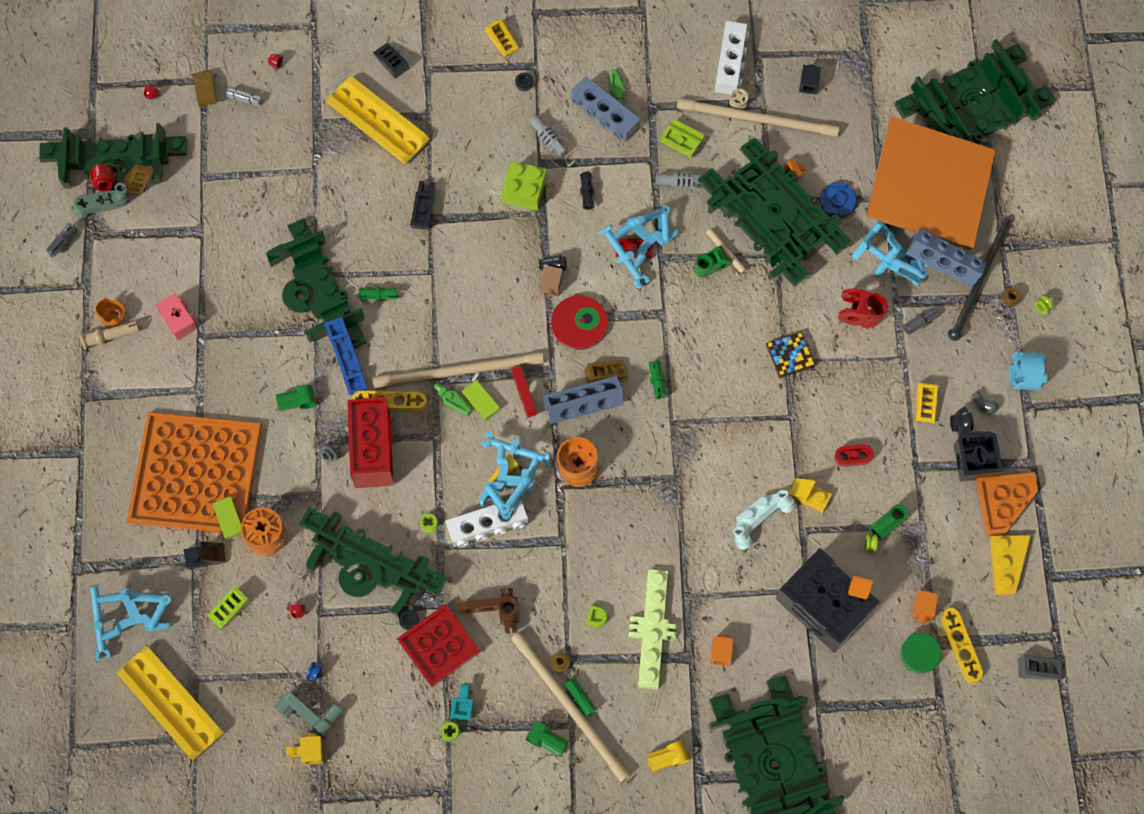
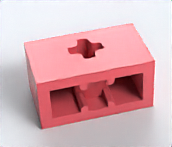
M174 293L155 304L177 341L197 330L195 326L197 320L192 312L188 313L185 308L188 306L182 297L178 298Z

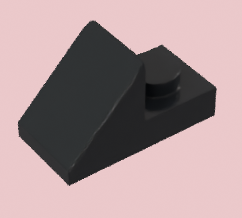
M202 541L200 542L201 546L183 549L187 570L226 563L223 543Z

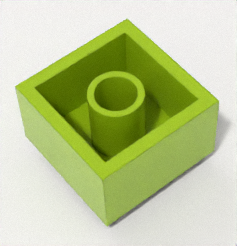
M510 161L501 193L502 203L538 211L547 179L546 169Z

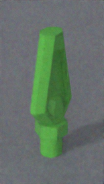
M611 70L609 93L624 106V94L627 89L618 70Z
M436 383L433 387L438 392V395L443 398V403L446 406L466 416L472 411L456 390H449L446 386L443 387L439 383Z

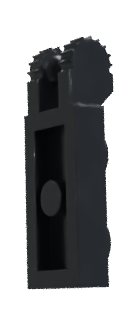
M420 180L418 191L415 195L410 225L411 228L429 230L435 198V182L430 183L429 193L423 192L425 187L424 181Z

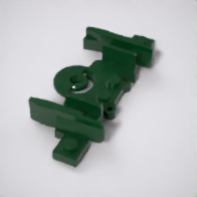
M156 123V138L152 139L153 134L140 132V139L138 140L135 135L131 134L127 136L128 142H125L123 139L103 140L99 137V142L92 144L91 138L82 141L80 135H76L75 138L68 127H64L62 142L40 143L39 160L41 163L57 162L58 177L63 188L72 189L70 169L84 170L86 174H90L91 169L98 164L109 165L116 172L115 185L117 183H124V178L135 164L152 166L153 174L151 181L154 185L162 182L163 164H169V156L187 155V137H166V130L160 123ZM115 164H119L122 167H124L125 171L122 172L121 168Z
M304 218L287 225L294 240L272 248L266 252L271 267L292 256L295 264L292 269L294 279L290 280L282 291L283 302L293 312L304 313L311 311L316 319H322L323 321L308 331H304L305 337L309 342L326 337L328 333L324 323L343 317L354 349L366 344L367 341L358 325L359 322L365 319L362 308L351 312L347 301V291L339 289L332 274L333 267L323 266L324 263L329 262L328 257L323 256L320 246L326 243L323 231L312 234ZM296 284L309 286L314 291L313 301L306 306L305 304L311 296L309 289L305 286H296ZM304 294L305 297L303 299H299L298 295Z
M309 507L299 523L301 527L315 533L312 541L316 547L311 552L306 563V568L310 573L315 572L325 553H328L334 558V562L342 567L339 572V584L346 594L352 597H364L369 595L376 586L384 589L392 586L393 590L402 592L396 604L389 610L390 614L395 615L396 618H399L400 614L407 609L412 596H416L420 588L438 597L447 582L446 577L427 568L430 563L428 558L421 555L415 562L403 556L402 551L397 556L391 555L392 546L386 547L370 538H366V533L363 529H358L355 535L351 528L343 525L335 533L334 531L342 519L341 514L338 512H333L329 518ZM356 564L367 566L372 572L371 584L368 583L369 576L365 569L355 568L350 573L347 570ZM356 574L362 575L360 580H356L354 577Z

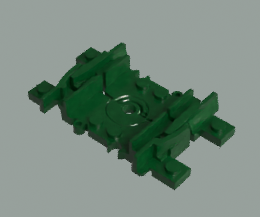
M995 39L991 45L995 54L993 52L990 54L988 52L985 53L983 60L979 62L978 66L976 62L970 61L967 69L960 70L950 76L944 75L943 80L945 83H939L937 79L932 78L929 83L924 84L920 76H917L910 87L913 93L895 101L894 106L903 119L919 112L922 118L927 117L926 124L930 129L969 142L973 139L976 144H980L984 136L1000 129L1006 130L1008 127L1006 121L1012 122L1015 126L1018 120L1027 117V115L1032 121L1039 119L1041 109L1054 104L1056 98L1047 85L1034 91L1023 68L1017 69L1016 65L1025 62L1028 58L1019 43L1004 50L999 41ZM972 101H976L978 105H973Z
M754 137L740 148V151L750 162L738 170L734 178L730 176L724 181L711 168L698 178V182L712 196L707 200L709 214L719 208L725 218L727 216L728 219L733 216L737 217L738 220L734 226L740 227L752 241H755L753 245L755 251L764 249V254L766 255L765 262L769 263L772 267L780 262L779 266L769 272L768 279L772 280L782 273L796 287L809 277L810 274L799 263L802 258L805 261L808 260L824 245V242L838 255L850 246L852 241L838 227L842 220L837 215H832L829 218L821 209V203L817 206L811 204L814 196L808 195L797 182H794V172L789 171L785 174V169L780 163L769 168L778 160L779 154L776 151H771L768 154L767 149ZM776 208L778 212L773 213L771 209Z
M786 674L766 681L772 699L751 704L749 712H746L744 709L735 712L729 693L709 700L716 721L709 723L710 731L726 725L730 726V729L722 731L725 747L731 751L725 754L724 759L727 763L735 762L733 770L740 787L738 793H747L748 800L743 801L742 805L747 807L749 814H837L834 807L843 804L844 796L840 795L825 801L822 797L831 794L828 782L820 778L826 773V769L822 765L816 768L817 759L810 742L812 735L806 737L802 734V729L807 728L808 724L802 721L803 714L800 710L806 708L808 698L804 696L794 698ZM774 707L776 709L778 716H775L776 714L774 712ZM762 732H763L764 737H765V740H766V743H765V741H764V739H763V736H762V735H758L759 733H762ZM777 761L779 764L778 768H773L771 762ZM781 784L786 795L782 799L785 810H783L781 804V796L783 795ZM808 798L812 809L809 810L810 806L808 805L807 801L797 807L794 806L802 803L804 800Z

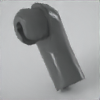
M980 391L971 395L979 411L994 413L998 410L997 402L984 400Z

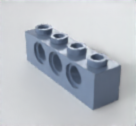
M587 76L572 89L573 103L585 109L590 117H595L604 128L610 129L616 138L626 142L640 128V118Z
M921 228L909 241L906 251L907 255L971 288L983 275L986 261Z
M617 376L547 394L543 396L545 412L549 423L554 424L623 405L622 388Z

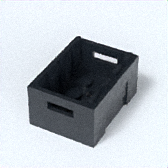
M821 548L779 589L776 600L834 653L869 618L880 603L871 593H869L867 599L848 595L852 578L834 563V560ZM823 587L825 589V593H819L818 588ZM833 601H839L840 606L835 607L833 605Z

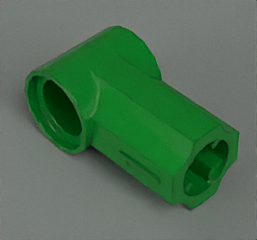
M302 385L294 391L276 394L279 411L298 407L300 409H309L316 406L312 385Z
M900 504L894 505L869 527L872 533L877 534V538L881 540L897 526L902 525L908 514L906 507ZM893 512H900L902 514V518H895L893 516Z
M538 721L534 722L525 738L534 746L542 747L558 757H561L569 741L551 732L550 728Z

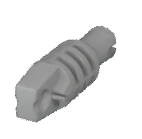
M537 114L533 115L529 122L538 132L537 135L551 153L556 151L562 158L567 154L562 147L563 140Z
M675 172L673 175L656 174V185H669L674 189H697V187H703L698 182L700 176L697 173Z

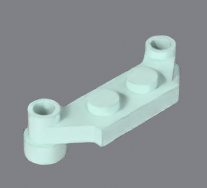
M780 490L777 494L768 496L764 494L735 518L737 526L733 533L739 549H747L752 545L749 533L775 510L780 508L784 513L794 510L795 502L789 496L787 490Z

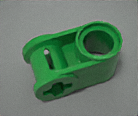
M715 247L711 251L697 257L694 272L697 276L707 277L710 274L727 268L731 264V260L727 259L723 252V247ZM700 264H704V265H706L707 267H706V268H702V267L700 266Z

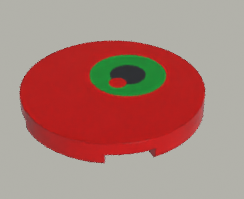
M576 295L562 300L552 313L551 328L555 338L561 344L575 350H585L597 345L607 330L608 321L604 308L598 301L588 296Z

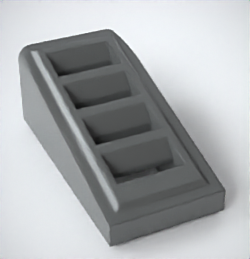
M1024 655L1018 658V676L1029 679L1061 680L1062 660ZM1035 663H1037V672L1035 671ZM1043 664H1045V673L1043 672ZM1051 664H1053L1054 674L1051 673Z

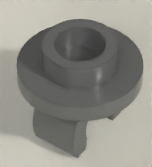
M329 441L320 448L322 458L329 462H334L341 450V446H338L336 449L333 448L332 441Z

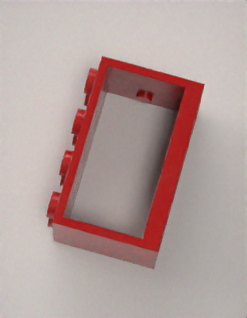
M387 397L347 400L350 475L354 487L394 486L391 413Z

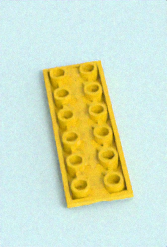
M349 76L325 100L327 104L405 165L430 140L423 131L352 76Z
M148 646L144 647L116 672L192 761L224 734Z

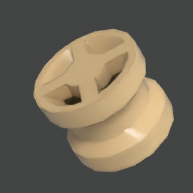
M735 89L731 93L729 105L731 108L744 110L747 107L748 93L743 89Z

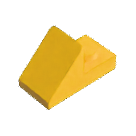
M796 478L789 496L823 513L832 494L814 486L816 483L814 480Z

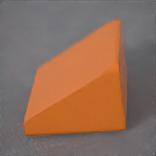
M854 575L850 581L848 595L867 599L873 581Z

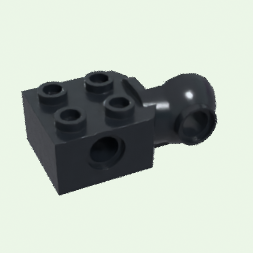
M966 406L960 408L955 415L950 416L951 430L958 433V439L954 443V450L960 482L983 477L1000 476L1003 472L997 434L990 431L972 432L974 427L972 414L968 412Z

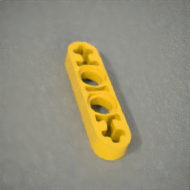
M357 391L352 399H360V397L364 399L369 397H387L390 411H422L427 407L426 396L420 392ZM397 397H402L405 402L403 405L398 406L394 404V400ZM408 397L410 398V401H413L410 402V406H408ZM417 398H421L422 402L417 406L415 401H417Z
M948 608L941 615L942 625L964 679L971 684L977 683L983 676L981 665L960 613L954 608ZM948 613H950L951 616H955L953 620L954 626H956L957 624L959 625L958 627H954L951 630L950 627H952L953 624L951 620L946 619ZM953 632H961L963 640H954ZM962 650L970 652L971 658L969 660L961 658L960 652ZM972 661L974 662V664L971 665L972 671H977L978 673L975 676V679L973 676L968 675V673L971 671L969 665L967 667L964 666L971 663Z

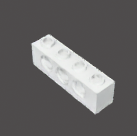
M726 21L715 85V92L731 95L735 89H741L742 78H739V73H743L745 64L741 60L742 57H746L747 47H744V42H748L750 32L746 31L747 24Z
M520 500L511 513V519L508 521L501 519V512L495 505L445 520L453 547L458 546V548H462L475 540L477 542L484 541L490 535L495 534L499 536L506 533V530L523 528L525 524H528V519L522 501ZM486 520H489L493 523L490 527H484L482 525V523ZM468 526L474 528L471 533H465L463 530Z

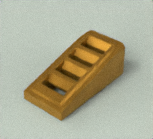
M135 164L124 178V184L127 188L126 192L140 195L153 172V168Z
M623 360L587 364L584 370L587 383L617 376L618 380L628 377ZM616 366L618 367L619 374H616Z

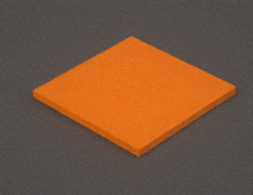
M891 116L866 217L915 233L921 228L950 244L972 250L976 240L995 150Z
M147 412L127 523L223 533L212 503L230 496L242 523V520L248 513L262 423Z

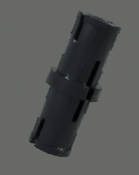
M582 172L580 174V194L582 195L583 209L591 210L594 208L593 194L595 192L592 186V173Z

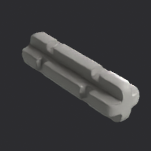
M229 87L226 93L229 98H236V100L248 104L252 103L255 106H260L262 101L259 95H252V93L239 89L236 90L233 87Z

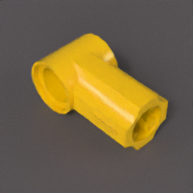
M683 741L672 743L662 750L646 755L652 772L669 766H679L690 761Z

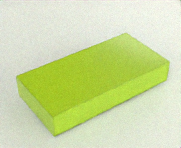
M477 380L461 391L485 421L500 411V407Z
M231 496L212 503L225 539L228 540L242 534L241 522Z

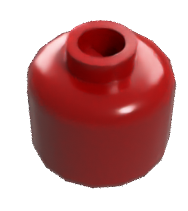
M98 164L91 169L90 179L94 189L105 192L114 187L116 180L111 166Z

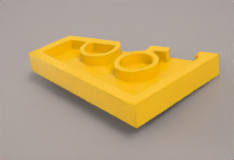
M1030 535L990 537L995 595L1016 594Z

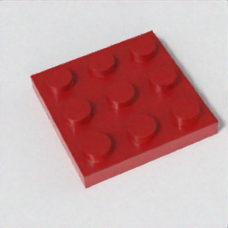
M446 604L397 638L399 644L431 688L481 653Z

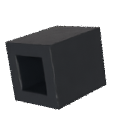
M803 64L799 85L800 93L817 94L821 67L813 64Z

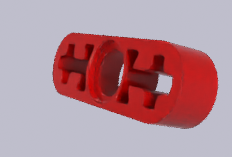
M520 365L512 367L511 372L527 418L536 416V409Z

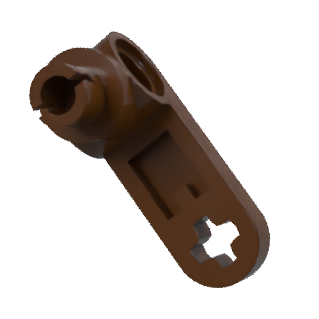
M505 588L501 589V597L464 601L458 604L459 613L461 614L499 610L500 624L504 625V632L506 634H510V628H512V633H516V623L520 622L518 599L513 596V588H507V594ZM506 605H512L514 610L507 613L503 608Z

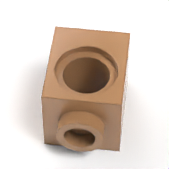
M544 265L539 285L540 293L547 297L558 296L563 269Z

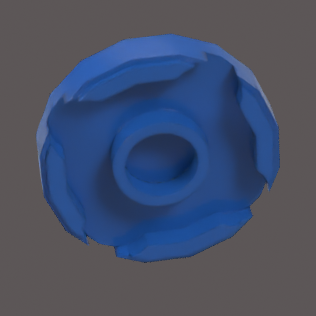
M840 182L827 185L821 191L819 199L821 209L830 217L837 215L839 218L851 214L855 209L857 201L855 192L847 184Z

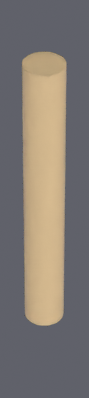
M709 229L706 234L717 247H723L725 256L731 260V263L740 274H743L747 269L713 229Z

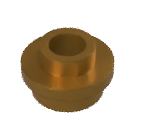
M1008 288L1004 291L1002 299L1006 305L1016 306L1020 303L1022 296L1018 289ZM1008 296H1013L1014 300H1011Z
M555 653L550 659V666L555 672H565L570 666V659L565 653ZM558 659H562L564 663L562 665H558L556 661Z

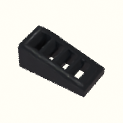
M388 43L373 52V55L394 78H397L409 69L408 62ZM387 49L388 51L381 56L380 54Z

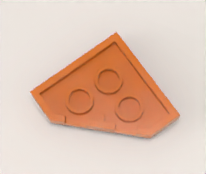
M1035 472L976 479L985 535L1006 534L1038 492Z

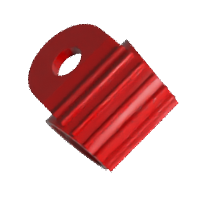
M856 288L842 291L841 297L843 301L852 303V308H845L839 311L838 319L840 321L868 329L877 326L886 316L889 305L887 304L888 301L881 294L870 293ZM868 308L873 309L876 312V315L871 313L868 310Z

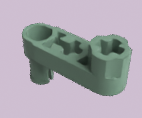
M117 183L115 190L78 196L74 201L75 215L85 219L90 213L113 210L125 206L127 203L126 185L124 183ZM99 199H102V201H104L103 205H101V203L98 202Z
M289 691L275 705L287 718L295 711L322 736L331 729L332 723L343 713L333 704L322 718L317 717Z

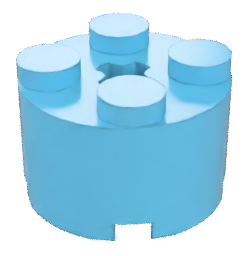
M1016 351L1013 353L1011 359L1014 360V364L1009 366V381L1012 386H1015L1013 389L1039 390L1042 383L1045 384L1047 382V373L1045 372L1046 355L1039 352Z

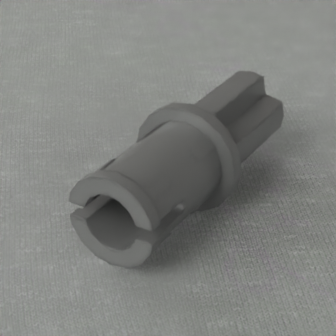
M68 223L60 234L55 235V240L48 246L46 251L51 256H56L64 245H68V241L78 229L74 225L72 226L71 223Z
M931 308L921 315L917 314L916 318L904 324L903 329L906 334L911 335L921 327L925 328L926 324L938 318L939 313L937 309Z

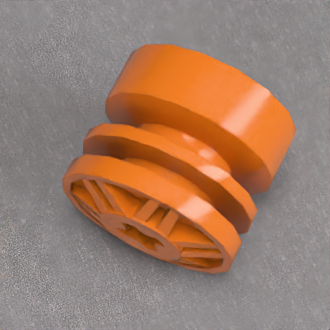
M572 437L560 445L557 452V463L562 479L567 484L575 487H583L592 483L599 472L598 454L594 444L582 437Z
M259 507L247 513L242 520L241 533L252 552L260 556H270L283 548L286 543L287 533L281 518L275 511ZM264 527L265 531L262 532L260 528Z

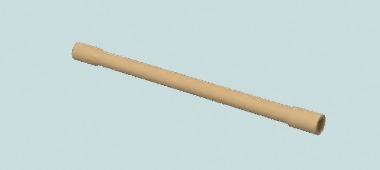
M678 98L677 109L710 113L838 137L839 126L722 107Z
M542 352L526 354L506 359L397 375L373 377L374 388L388 387L395 384L510 368L518 365L543 364L544 360Z
M516 633L511 638L513 643L525 655L604 758L614 775L621 783L630 777L628 771L609 750L533 651L522 633Z

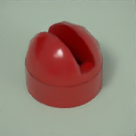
M271 54L268 57L269 65L275 69L281 67L283 56Z
M149 84L144 89V96L150 100L155 99L160 93L158 89Z
M289 605L290 615L293 618H302L304 616L306 605Z

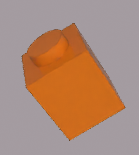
M918 590L915 595L912 618H916L918 622L922 623L931 622L935 617L938 594Z
M718 634L717 637L713 636L710 664L730 666L733 638H729L725 634Z

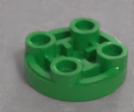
M926 633L910 635L901 647V658L906 669L923 674L934 670L942 657L940 644L933 636Z

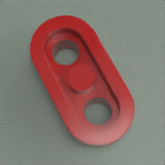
M866 444L841 446L836 450L834 460L842 467L866 465L871 462L874 452ZM860 454H865L866 458H861ZM845 455L847 459L842 460L840 456Z

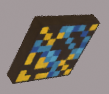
M802 332L766 343L779 379L815 367Z

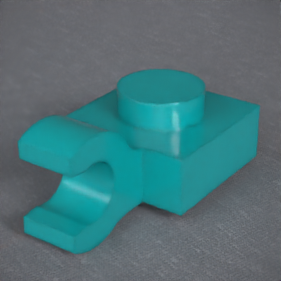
M461 684L459 698L453 697L450 713L451 719L471 721L473 700L468 699L469 685Z

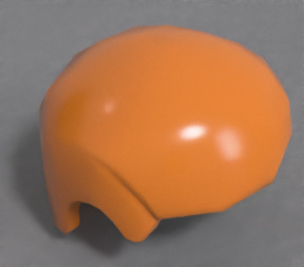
M103 298L95 306L98 320L106 326H117L125 319V306L117 299L112 301L108 298Z

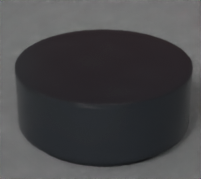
M529 73L518 74L515 78L517 89L529 91L533 87V77Z
M405 610L399 616V624L406 631L419 623V617L413 610Z

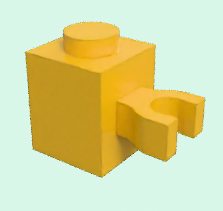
M317 733L305 734V737H300V747H286V755L288 758L300 756L303 765L324 764L323 739Z

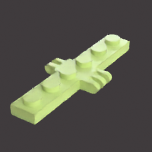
M648 569L644 617H630V622H637L638 624L629 625L630 630H637V632H629L628 637L642 639L638 688L658 689L662 641H668V637L675 638L677 636L676 632H669V629L677 630V625L669 624L670 620L664 619L668 571Z

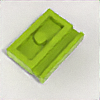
M672 119V122L661 136L660 142L692 158L702 140H704L705 135Z

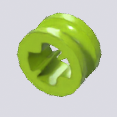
M1041 296L1039 300L1034 302L1037 310L1044 315L1049 312L1048 310L1054 308L1053 303L1046 296Z
M424 514L420 518L421 529L426 533L436 531L438 528L437 518L433 514ZM426 520H427V521L433 520V521H432V524H433V525H432V526H430V525L425 526V525H426V524H425V521H426Z
M866 534L865 551L871 549L873 552H876L877 534L873 536Z
M453 722L445 723L441 728L442 738L448 742L457 739L459 735L458 726ZM448 727H452V730H456V733H453L452 737H448V733L444 734V731H447Z

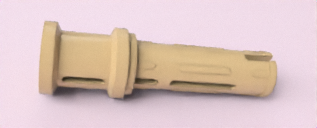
M135 320L105 330L95 329V332L84 335L81 333L79 337L83 349L87 350V347L98 344L101 346L105 341L139 332Z

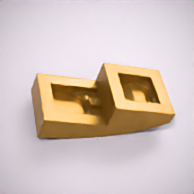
M211 70L193 73L199 107L217 104Z

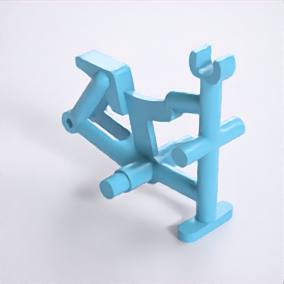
M667 205L643 216L629 218L614 234L611 231L613 228L612 224L598 232L600 235L605 234L618 253L619 257L616 258V262L618 264L624 262L635 278L634 285L637 289L643 287L640 279L645 284L650 282L646 275H641L638 271V268L646 259L645 253L655 241L663 245L679 234L678 229L673 232L669 231L668 213L670 208ZM658 218L659 231L656 230L650 233L642 226V224ZM630 230L634 231L644 240L637 250L638 257L634 262L631 261L634 253L632 251L626 253L618 242V239Z
M877 221L852 254V257L858 260L863 252L868 250L881 260L874 272L876 276L880 277L882 273L890 269L911 280L914 285L919 286L922 283V279L928 275L924 266H929L907 255V250L896 241L894 233L884 222ZM880 230L887 237L886 242L893 247L887 254L871 244V241Z
M485 432V437L489 438L490 441H481V445L484 448H490L491 445L498 447L497 463L500 465L497 482L486 483L479 501L480 505L484 506L490 498L501 512L502 518L506 520L511 517L512 511L524 494L530 495L532 493L534 485L533 476L539 462L545 463L546 468H551L552 455L549 452L543 455L519 447V441L516 439L512 440L510 444L495 439L491 432ZM506 450L513 452L514 459H520L521 455L532 459L529 468L522 470L521 476L507 475L508 462L505 459ZM505 485L517 486L505 503L498 493L503 492Z
M99 584L90 586L98 647L95 653L96 661H99L100 652H105L107 659H110L111 654L109 649H106L105 641L119 636L126 627L143 623L147 631L167 629L171 625V622H159L167 605L171 602V595L169 593H143L123 589L120 593L99 595ZM122 601L129 617L116 623L115 629L104 633L100 603ZM135 601L156 602L159 604L152 617H150L147 613H139Z

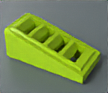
M234 586L207 616L222 630L251 602ZM235 596L241 600L239 603L233 599ZM229 602L235 606L234 609L228 605ZM223 607L229 611L228 616L221 610ZM217 613L224 618L222 622L216 617Z

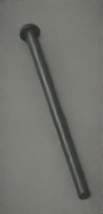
M1004 218L985 259L986 264L983 275L973 285L954 328L948 330V337L953 341H957L962 337V328L1011 223L1009 218Z

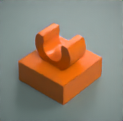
M794 159L789 160L784 166L785 174L789 171L795 173L794 182H797L803 175L802 171L806 170L802 163L797 165Z

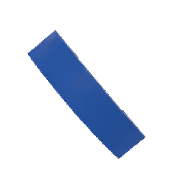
M343 317L324 323L349 395L355 394L357 391L366 390L367 385Z

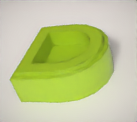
M590 605L586 625L595 628L603 627L607 622V612L601 607Z

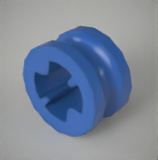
M313 661L309 666L306 678H313V681L316 682L321 675L323 665L320 664L318 666Z

